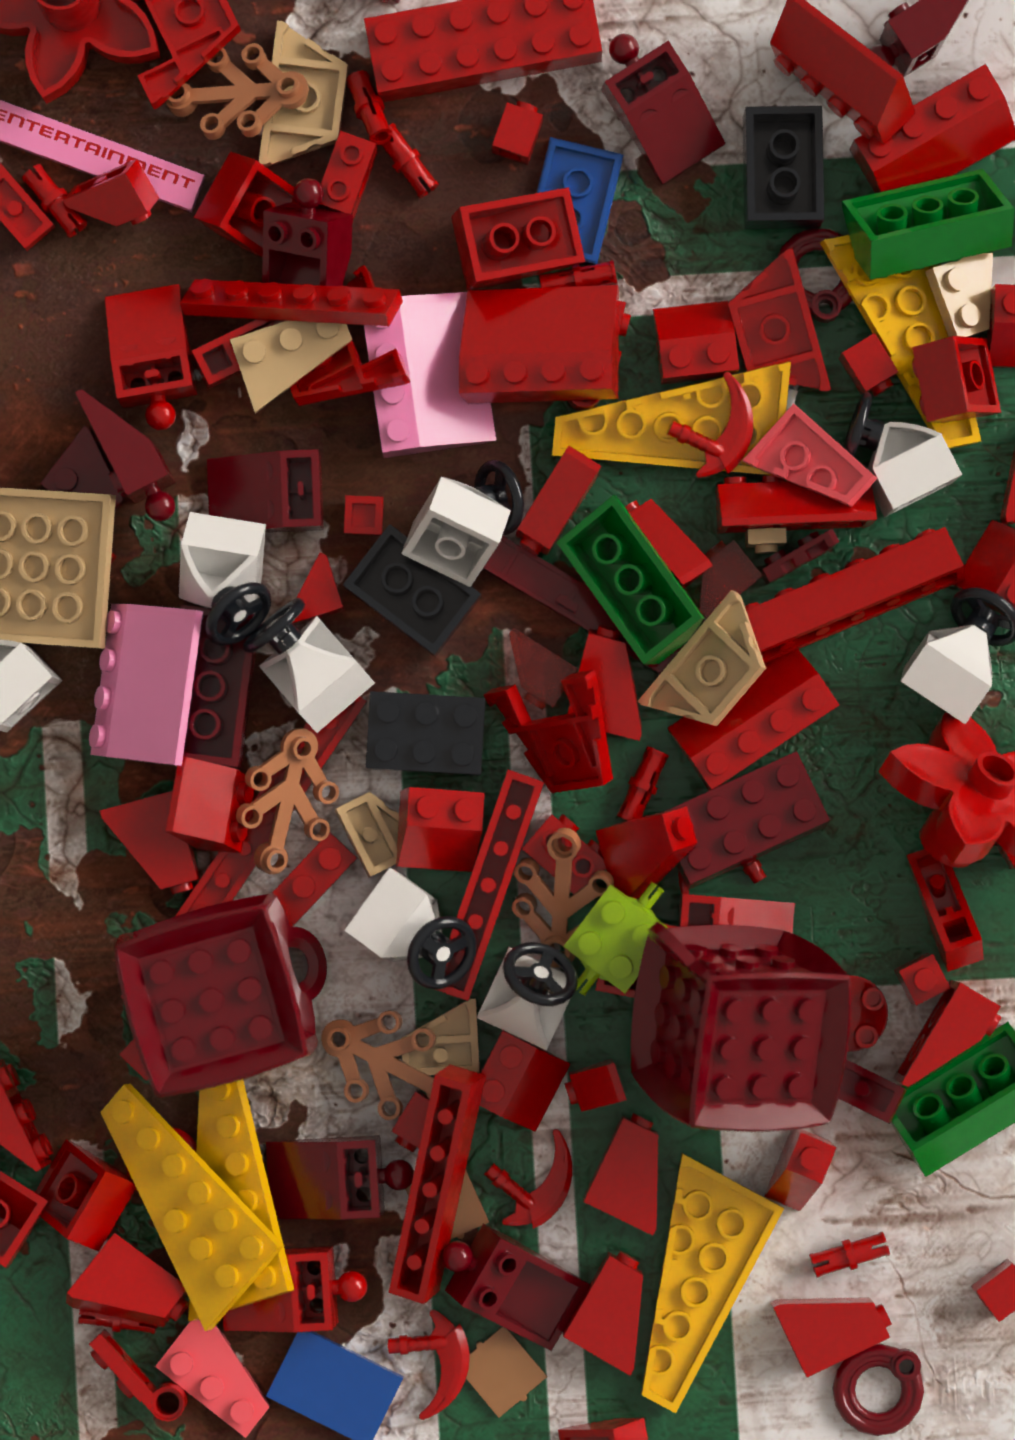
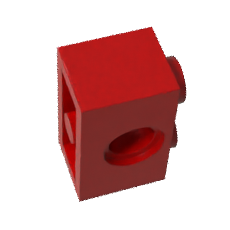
M340 131L321 182L324 197L316 208L353 214L354 221L378 155L376 143Z

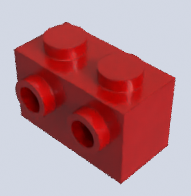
M551 814L522 848L525 853L554 878L556 860L550 856L547 850L548 840L560 828H569L575 832L580 829L564 814L558 819ZM561 837V842L565 846H572V843L567 838ZM592 839L587 844L581 840L580 850L572 859L570 888L572 894L586 886L596 871L606 870L601 848Z

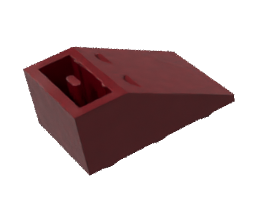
M318 449L273 451L207 459L209 515L266 524L265 533L324 530L321 454Z

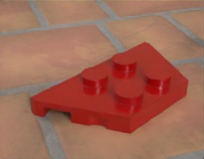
M790 247L728 302V306L747 371L791 361L789 385H800L816 388L821 391L831 390V385L793 247Z

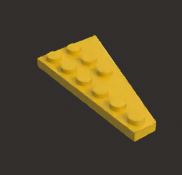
M849 235L821 241V247L871 332L876 334L899 371L897 376L926 426L941 433L949 449L980 442L981 437L976 418L946 423L926 422V416L922 413L919 404L921 390L919 380L912 368V360L914 358L912 347L949 337L925 271L939 266L941 263L927 266L920 270H910L893 274L886 278L870 280L855 259Z
M791 361L732 375L746 392L753 412V434L743 459L786 412ZM723 377L555 416L552 455L562 456L567 447L571 446L590 459L700 469L706 463L704 451H700L690 446V444L677 442L675 438L667 435V431L674 420L682 425L690 426L695 432L715 441L723 433L730 416L731 398L726 381ZM742 460L731 471L772 475L747 465Z
M243 1079L199 1090L196 1153L283 1244ZM284 1247L229 1310L294 1291ZM189 1299L188 1322L197 1321L199 1318Z
M124 1084L100 1113L204 1330H212L284 1245L131 1084Z
M684 1153L681 1154L641 1391L642 1396L674 1413L677 1412L784 1210L777 1203Z

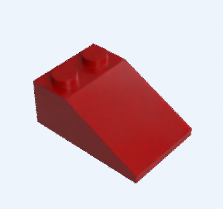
M569 187L459 207L451 216L467 290L500 285L585 262Z
M950 980L948 984L951 989L942 993L893 1079L910 1087L981 1041L985 1034L991 1036L1000 1022L1001 1016L997 1012L1001 1006L961 982Z

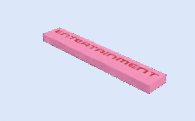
M0 100L1 143L94 177L137 159L156 191L159 201L193 212L205 180V175Z

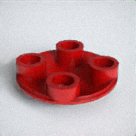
M848 975L851 978V1014L847 1052H854L870 1048L877 1043L887 1025L888 1006L883 993L874 983L863 977Z

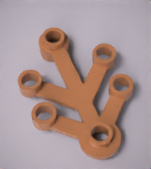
M252 43L242 50V59L247 68L258 70L270 83L255 84L230 61L226 50L222 48L207 64L211 71L220 73L233 85L191 88L190 85L185 83L165 103L172 114L178 117H185L193 113L198 104L230 102L218 114L209 113L201 119L200 128L206 138L210 140L221 138L226 128L236 118L237 126L241 133L246 137H254L261 132L262 126L282 107L287 109L300 107L307 99L309 86L302 74L295 71L285 73L280 71L267 59L263 48L259 44ZM253 54H259L256 59L249 60ZM223 56L221 61L213 63L216 57ZM293 86L291 90L284 91L286 88ZM183 94L182 97L175 99L178 95ZM267 99L255 112L251 110L245 111L256 100ZM248 121H255L252 126L244 127ZM218 123L215 129L208 130L211 124Z
M295 728L287 732L281 740V751L260 766H253L247 770L245 774L247 786L257 791H263L270 786L271 776L286 767L284 779L250 804L241 805L236 812L237 822L244 827L253 829L260 825L263 814L277 805L269 842L260 844L254 853L256 867L271 875L282 872L288 862V854L284 849L293 808H295L304 824V833L308 838L315 841H323L330 833L329 823L318 817L299 784L302 770H304L314 786L313 796L317 801L331 804L339 796L338 786L326 779L315 759L318 751L316 736L304 728ZM304 741V750L301 754H298L297 746ZM261 772L262 780L259 784L255 785L254 777L257 773ZM329 786V795L323 798L322 790L324 787ZM249 810H253L254 815L252 820L246 822V813ZM317 823H320L321 830L318 834L314 835L313 828ZM274 854H278L277 862L271 866V857Z
M569 828L556 830L547 843V850L550 856L556 860L554 893L538 875L540 867L534 859L523 858L514 869L515 878L520 883L526 884L552 915V927L535 911L538 905L537 900L530 893L519 894L512 904V911L518 918L523 919L541 940L540 943L554 947V943H558L563 947L579 925L568 931V918L596 897H601L610 884L614 885L613 876L605 870H599L593 874L586 886L570 897L572 859L580 850L581 840L579 835ZM561 837L567 838L572 843V846H565L561 842ZM521 867H529L532 875L524 874ZM602 879L607 884V887H599L595 880ZM519 902H526L530 906V910L522 909ZM564 948L565 951L561 952L572 962L576 956ZM552 961L551 967H560L555 961Z
M385 1011L378 1018L358 1025H353L350 1021L344 1019L331 1021L323 1029L321 1042L329 1055L339 1058L347 1083L344 1087V1095L350 1102L357 1103L363 1101L369 1094V1086L360 1077L354 1055L368 1062L380 1098L378 1113L383 1119L393 1120L399 1117L403 1111V1104L395 1095L388 1073L425 1091L427 1098L430 1099L434 1078L395 1057L415 1050L423 1052L433 1048L436 1043V1035L433 1030L423 1027L414 1031L411 1036L373 1047L361 1039L379 1032L385 1034L397 1032L402 1026V1017L397 1011ZM387 1015L393 1016L396 1020V1025L393 1029H388L384 1025V1018ZM336 1032H341L345 1035L346 1040L343 1046H339L334 1042ZM421 1032L429 1036L430 1042L428 1046L424 1047L418 1043L417 1038ZM354 1083L362 1087L363 1093L361 1097L352 1095L351 1086ZM387 1101H391L396 1105V1113L394 1115L386 1113L384 1106Z

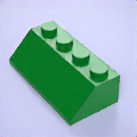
M984 169L842 201V210L855 259L870 280L886 278L901 272L920 270L927 266L948 261L954 262L961 258L982 253H992L999 249L1012 247L1014 207Z
M612 495L556 542L644 665L660 664L684 645L703 621L704 616L616 495Z
M1009 1022L995 1029L991 1036H983L981 1041L910 1087L901 1086L907 1091L891 1124L925 1177L1015 1123V1030Z

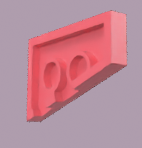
M794 403L742 460L747 465L850 507L878 479Z
M200 1320L190 1321L155 1367L246 1438L269 1409L270 1404L246 1367L242 1365L231 1348V1344L216 1325L212 1330L205 1331Z

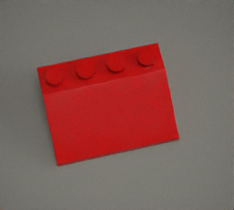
M618 285L467 291L459 354V394L468 404L618 399Z

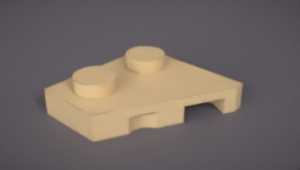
M993 252L961 258L958 261L948 262L925 271L949 337H970L989 329Z
M371 792L334 810L368 878L396 864L398 812L391 810Z
M470 998L469 1001L463 1002L417 1028L426 1027L433 1030L436 1035V1043L433 1048L423 1052L415 1050L402 1055V1062L427 1075H435L450 1064L480 1073L476 998ZM414 1031L408 1033L407 1035L403 1036L402 1038L411 1036ZM424 1032L418 1035V1043L424 1047L428 1046L430 1042L429 1036Z

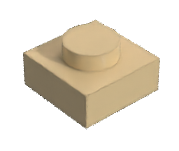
M786 528L747 529L745 532L746 548L755 547V554L777 553L778 546H784L787 543Z

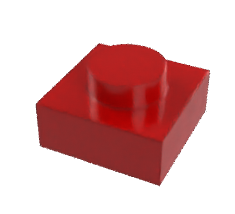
M345 495L344 535L381 536L383 533L384 497Z

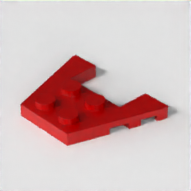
M144 0L172 56V59L137 75L154 110L168 100L170 96L241 31L227 0Z
M365 265L353 272L355 278L346 285V287L360 288L375 287L371 273ZM352 338L350 343L290 387L294 400L301 406L406 385L411 380L402 356L396 348L362 365Z
M595 670L570 674L561 680L574 713L531 720L516 684L493 688L483 694L489 706L492 707L496 704L506 718L502 724L508 733H516L528 749L523 754L551 793L604 786L613 779Z

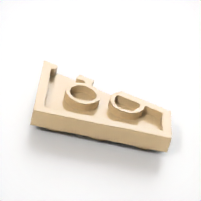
M284 321L230 339L255 414L314 368H317L350 343L352 338L347 324Z

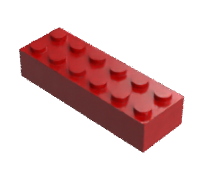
M461 0L364 18L377 93L383 102L602 62L603 50L593 0Z

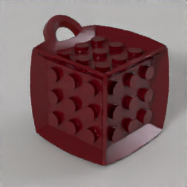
M271 892L270 894L247 897L204 907L163 920L135 932L121 934L114 944V954L122 997L138 1053L156 1096L166 1097L190 1093L236 1082L309 1056L315 1051L318 1040L315 1032L312 1000L321 992L327 976L326 956L320 942L311 932L300 927L290 926L286 913L276 894ZM293 947L301 950L307 959L308 972L305 979L300 983L297 982L288 948Z
M656 921L648 929L649 934L641 959L634 997L631 1030V1074L644 1092L666 1113L693 1128L719 1131L768 1132L803 1129L828 1124L832 1120L839 1096L849 1040L851 978L843 968L815 944L784 930L738 925H697L666 928Z

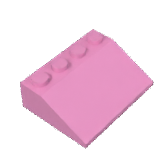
M467 292L402 296L403 303L390 326L364 325L369 361L396 348L402 356L411 380L406 385L373 391L384 458L496 442L491 403L468 404L459 394V354Z
M111 604V609L107 614L106 645L99 661L102 674L100 687L97 688L94 697V705L97 710L95 724L89 733L90 755L182 766L203 611L135 604Z

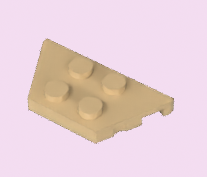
M278 20L272 63L283 73L295 71L302 74L308 83L309 92L306 101L300 107L295 109L282 107L263 125L259 162L265 167L336 143L341 129L346 79L348 76L347 63L335 55L327 53L321 49L320 45L309 38L306 39L289 28L288 24ZM293 86L286 88L284 91L291 90Z
M730 590L640 697L638 702L641 705L717 726L766 669L742 597L738 592Z

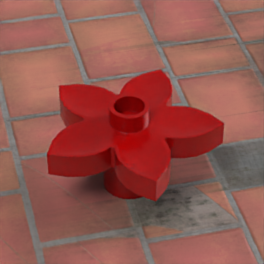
M0 0V34L9 36L28 35L25 46V64L32 83L46 104L66 94L78 82L85 70L89 50L94 49L103 57L119 63L140 64L161 58L157 36L146 14L131 0Z
M945 712L931 733L928 744L903 745L890 752L878 772L893 788L905 797L933 809L920 829L919 836L923 847L934 859L950 867H967L973 862L983 859L996 842L1011 855L1015 856V751L1005 754L997 753L990 736L971 717L964 724Z

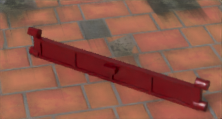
M502 535L499 545L483 567V570L588 632L589 628L597 630L598 625L618 629L587 585ZM627 642L630 657L643 664ZM684 645L660 664L645 666L661 674Z

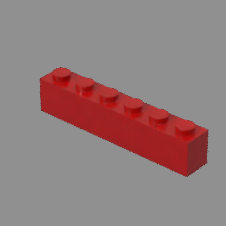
M946 527L936 531L928 529L919 533L910 542L903 545H889L882 549L879 555L867 560L864 558L853 560L843 570L831 575L829 573L817 575L807 585L797 589L786 588L778 592L773 599L761 604L758 602L750 603L745 606L763 661L767 663L963 581L964 564Z
M509 769L507 770L457 914V918L468 923L475 934L477 942L476 956L470 970L461 980L450 987L437 989V991L469 1001L544 784L543 781ZM452 929L449 939L452 940L461 935V933L456 929ZM465 948L453 954L452 959L446 964L445 976L454 971L460 964Z
M450 1064L434 1076L388 1293L425 1304L440 1291L445 1268L442 1253L451 1240L486 1078L484 1074Z

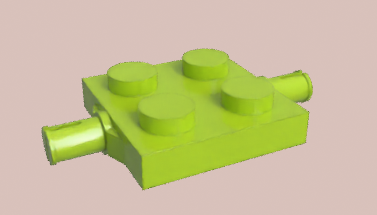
M651 881L639 899L626 896L610 884L563 946L579 958L586 968L578 978L576 990L580 988L586 979L588 981L579 993L586 996V993L599 978L609 981L625 994L638 978L641 959L649 934L648 929L656 921L668 928L656 918L651 910L658 898L665 892L659 887L653 896L649 898L657 884Z

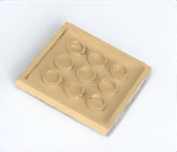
M0 488V640L105 649L116 495Z

